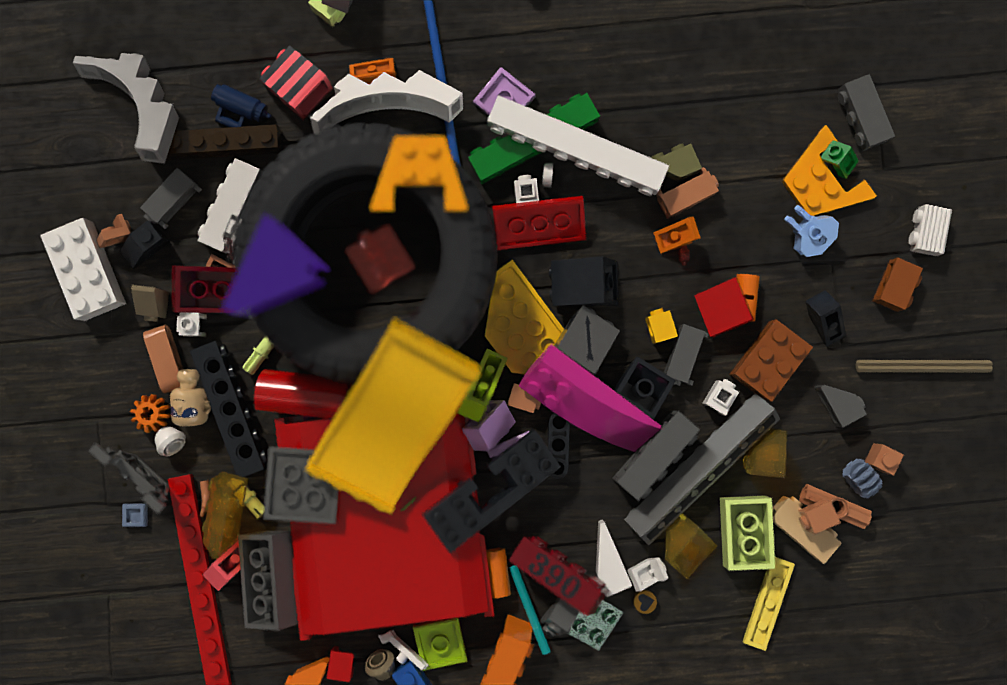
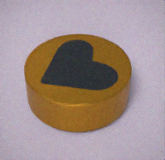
M644 589L634 595L633 604L637 611L648 614L656 608L657 600L651 591Z

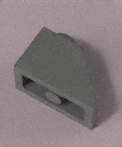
M826 385L814 387L836 427H845L867 415L864 410L866 408L865 403L856 394Z

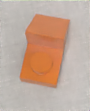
M688 217L653 232L660 253L689 245L692 241L701 238L694 217Z

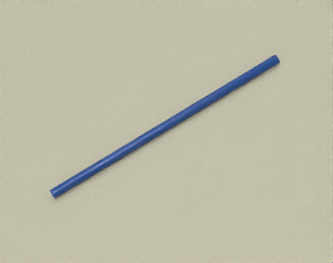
M424 0L437 80L447 84L433 1ZM444 120L450 155L460 164L453 120L450 123Z

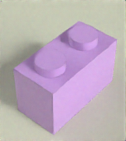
M490 400L479 423L470 419L462 430L473 450L491 451L497 446L501 438L509 432V429L516 421L504 400Z

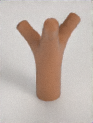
M209 480L200 482L202 495L200 517L204 516L208 505H212L217 509L221 507L211 495Z

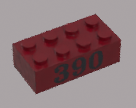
M532 536V538L524 537L509 561L584 615L594 614L609 591L605 588L606 583L596 576L589 577L586 575L587 570L577 563L570 564L566 561L568 557L557 549L556 551L549 549V543L542 538Z

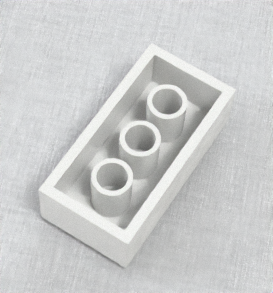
M80 218L40 235L74 319L86 321L126 304L104 248H99L96 240L99 235L92 221Z

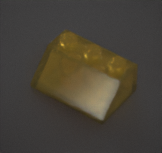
M224 471L212 478L209 483L208 490L210 491V496L205 506L207 516L202 527V532H204L203 543L214 559H218L238 541L248 482L247 478Z

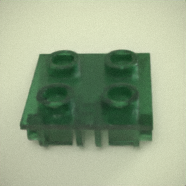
M603 600L594 614L586 616L579 612L568 634L600 650L624 612Z

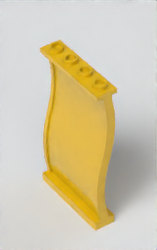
M394 318L367 367L332 420L313 455L309 458L306 471L316 479H323L329 482L338 490H345L351 493L357 500H364L372 504L377 510L386 511L391 514L415 470L453 417L472 383L480 375L479 365Z

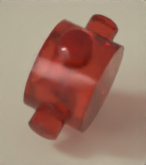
M682 246V249H679V262H682V265H686V262L690 261V251L687 249V246Z

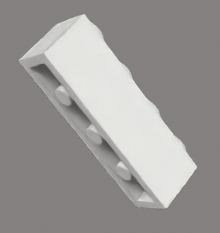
M236 158L233 163L228 165L226 170L227 177L224 183H221L217 189V199L214 204L210 205L207 211L208 218L206 223L202 224L199 228V238L197 241L223 253H229L235 240L236 227H239L241 222L239 216L243 204L247 203V200L250 199L248 194L254 183L262 178L261 173L263 171Z

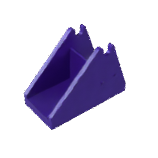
M263 215L222 309L250 318L324 287L325 281L317 277V272L320 269L326 271L330 269L284 225L274 218Z

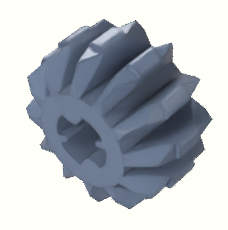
M862 459L851 461L843 469V477L850 485V488L863 498L874 496L882 487V480L879 478V474L875 472L869 463Z

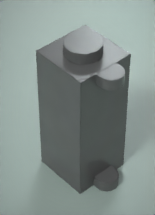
M176 168L140 208L146 213L144 217L148 221H151L153 224L158 223L166 229L168 227L166 223L196 191L200 192L202 189L183 171Z
M682 324L679 327L678 337L674 341L664 373L676 380L674 385L680 386L681 383L692 386L694 381L689 380L702 340L703 338L708 339L709 334L703 330Z

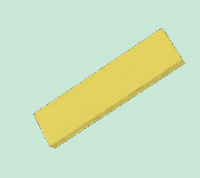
M775 557V569L766 570L742 641L744 644L766 651L795 566L794 563Z

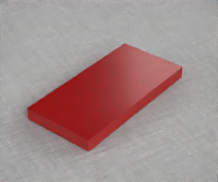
M583 196L492 206L497 250L586 240Z

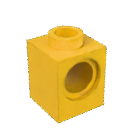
M663 308L651 311V316L645 318L653 344L678 337L670 310L664 312Z

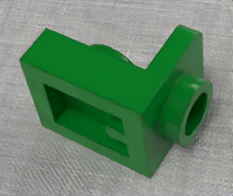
M835 140L831 141L821 156L822 161L832 164L838 176L847 179L859 161L852 146Z

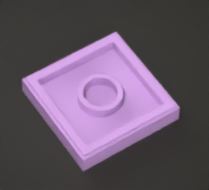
M500 67L474 99L473 104L490 116L498 95L527 107L536 94Z

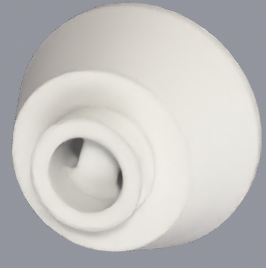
M173 427L159 429L154 439L158 454L162 456L176 454L185 444V434Z

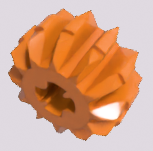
M151 394L150 397L143 395L141 396V401L133 402L137 409L130 410V413L136 415L131 421L138 422L136 426L138 430L144 428L145 433H150L152 430L157 432L160 426H167L164 418H170L171 415L165 414V410H168L170 406L163 405L164 398L157 399L155 394ZM151 410H153L154 414H152L151 417H148V413H150Z

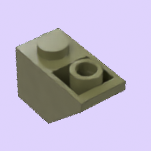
M682 143L671 149L672 152L666 155L661 152L651 157L654 160L669 165L665 177L677 182L697 174L702 169L692 144L684 146Z

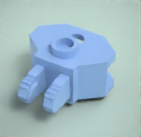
M796 205L794 208L795 212L803 218L800 224L788 215L784 218L785 222L794 229L792 231L795 234L794 249L805 257L821 255L837 239L839 223L831 216L815 217L809 215L801 206Z

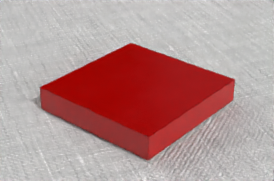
M736 277L694 295L710 337H715L754 320L739 280Z

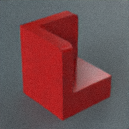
M334 646L330 653L327 679L350 682L354 672V667H352L354 654L338 651L339 647Z

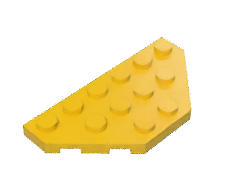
M511 260L496 271L485 337L498 354L508 358L505 364L512 373L525 375L528 368L550 344L553 346L556 344L564 328L514 261Z

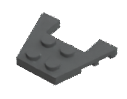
M94 444L89 450L104 465L115 464L119 468L118 472L122 477L137 484L135 488L145 495L142 500L155 512L159 513L166 504L164 502L167 500L165 496L168 494L169 484L140 457L122 450L117 453L111 447L104 450L100 444Z

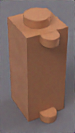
M703 167L700 170L701 175L664 194L659 189L656 194L657 200L666 218L668 219L714 196L719 191V183L714 175L711 176L710 172L706 171Z

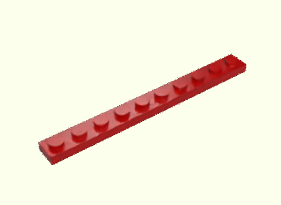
M193 474L169 478V490L206 685H232L214 586L203 576L210 565L201 517L199 516L200 511Z

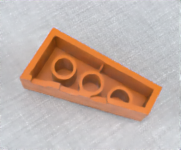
M510 614L507 615L504 631L500 633L494 651L495 655H491L486 670L487 674H484L480 685H517L514 683L515 679L522 676L525 668L523 660L525 657H530L534 646L531 643L532 627L529 622Z

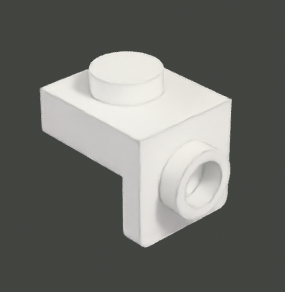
M647 558L627 570L636 591H642L657 581L668 579L666 567L660 558Z

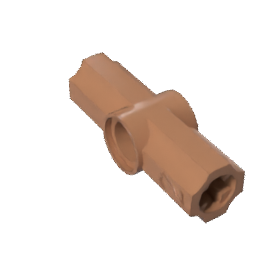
M806 484L802 489L799 499L802 504L809 506L823 499L829 500L831 503L838 501L839 508L836 514L840 520L862 529L869 525L872 511L809 484Z

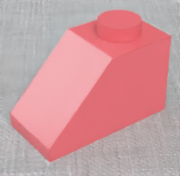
M239 541L211 564L203 574L217 591L224 587L241 570Z

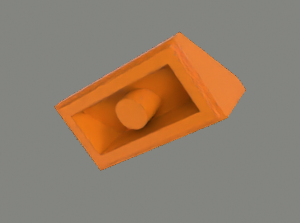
M393 58L349 65L350 75L369 85L383 72L396 78Z

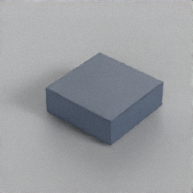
M147 503L122 504V527L148 526Z

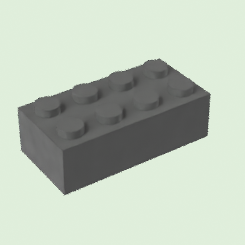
M671 410L661 421V429L638 448L613 477L618 484L637 500L641 497L644 499L650 494L653 489L650 486L656 479L660 481L667 474L666 468L670 463L675 464L682 457L683 453L681 451L686 445L691 446L698 438L696 433L700 429L679 411Z
M254 531L238 535L245 628L281 630L298 624L291 531Z

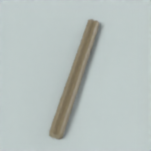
M990 360L856 361L857 372L987 373L992 372L993 369L992 361Z

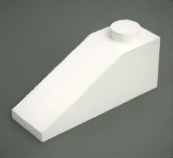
M602 519L598 521L596 574L599 579L606 583L605 588L609 590L606 596L609 597L631 587L632 584L606 524Z

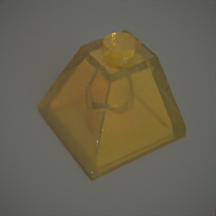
M770 429L747 451V455L743 458V467L746 469V473L785 478L787 431Z
M682 513L666 529L665 560L688 579L717 545Z

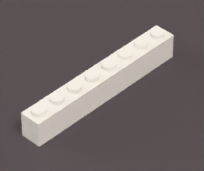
M499 95L487 120L488 126L491 127L490 130L496 134L503 135V133L512 136L511 139L518 143L524 144V142H527L540 152H545L546 150L552 152L554 157L559 160L566 161L569 159L575 162V165L581 169H593L597 175L607 179L609 176L618 180L617 183L625 187H630V185L637 187L640 193L647 196L658 193L669 167L667 164Z

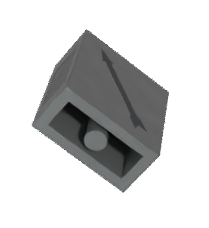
M582 305L574 312L554 347L589 373L595 375L620 330L615 328L612 322L598 316L592 308Z

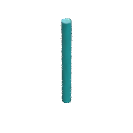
M513 565L509 567L541 653L542 655L548 654L551 650L519 568Z

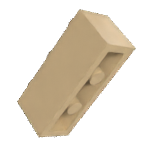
M782 496L772 508L773 523L817 561L825 564L842 544L836 538L838 534L831 528L816 534L804 530L799 521V517H801L799 510L803 504L793 496L791 498Z

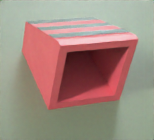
M289 46L287 49L279 52L276 57L277 60L262 71L259 79L264 86L304 120L333 87L321 70Z

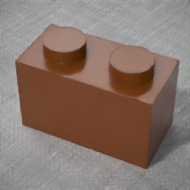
M898 257L889 260L873 301L897 312L906 310L912 304L914 289L919 286L922 280V275L920 274L923 268Z

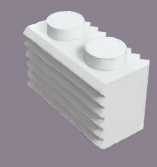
M929 204L918 207L913 215L914 231L909 236L910 251L933 256L944 254L952 209Z

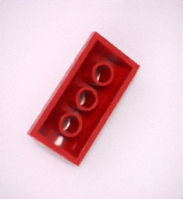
M264 369L260 373L255 386V410L334 419L355 385L336 382L314 374Z

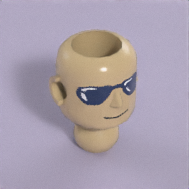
M196 369L180 370L177 373L180 387L174 389L170 395L172 421L178 426L204 424L208 419L211 406L204 388L197 386L199 373Z

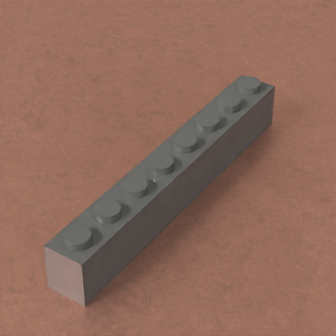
M755 393L743 403L742 407L735 414H731L719 429L713 431L710 438L702 445H699L687 460L682 461L670 476L664 478L661 485L651 492L637 508L632 509L624 520L650 545L780 420L775 408Z

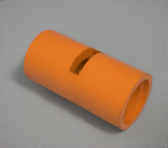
M737 274L736 278L739 280L754 318L750 322H755L760 276Z
M487 549L492 598L507 597L511 595L506 549Z

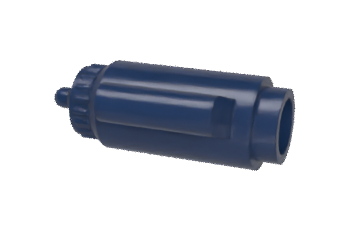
M217 84L213 89L211 100L219 106L215 122L228 128L244 127L246 119L262 122L264 118L271 119L272 117L267 112V105L263 104L259 99L225 84ZM225 109L241 116L239 122L223 116Z

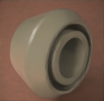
M386 649L373 652L366 661V673L378 680L390 678L395 671L393 653Z

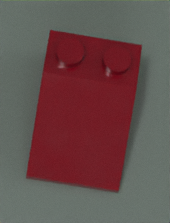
M172 266L171 311L231 313L222 309L238 270L235 267Z

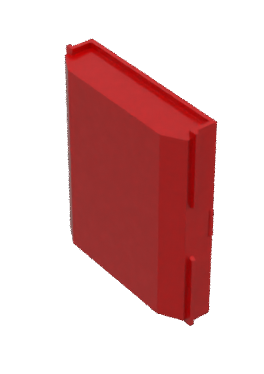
M461 404L415 470L391 514L386 511L377 510L372 504L364 500H357L351 493L345 490H339L337 522L335 524L290 521L294 559H292L300 641L310 640L313 635L464 617L478 613H484L485 617L494 616L484 535L478 531L457 549L449 553L421 515L458 487L457 483L460 481L464 482L468 478L473 480V476L476 474L474 450L462 430L470 419L458 414ZM303 415L275 419L277 445L284 448L315 450L333 419L317 418L304 421ZM476 490V491H474V492L472 493V496L475 498V500H476L477 503L479 504V502H478V494H477V490ZM416 497V499L412 503H410L403 511H401L412 499Z

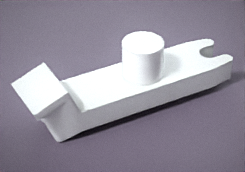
M394 630L379 635L382 644L391 642L401 651L396 658L401 664L404 665L410 659L421 670L426 669L429 665L402 641Z

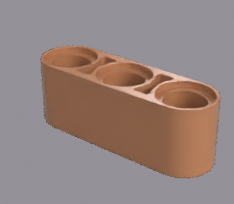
M163 325L143 332L144 341L161 391L168 393L179 388L180 383L177 380V373L184 369L168 325Z

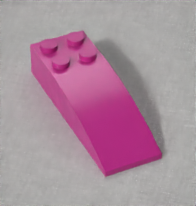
M552 344L528 368L519 384L520 388L573 425L593 436L633 452L640 448L662 427Z

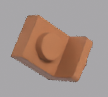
M122 214L115 217L113 221L114 226L101 230L96 240L99 248L125 242L129 234H131L130 224L127 220H124Z

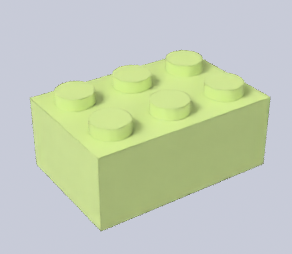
M767 496L720 497L723 566L728 570L775 569L772 498Z

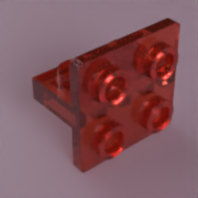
M388 225L372 235L367 231L360 236L362 241L347 249L348 255L372 292L413 268L412 262Z

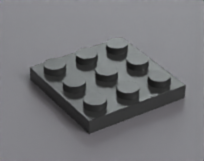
M269 447L264 519L333 524L337 522L339 490L323 479L314 478L306 471L308 460L315 450Z

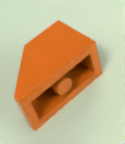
M326 656L297 669L293 676H288L285 685H321L330 657Z

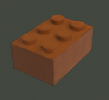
M777 319L769 321L731 371L730 375L766 402H772L813 347Z

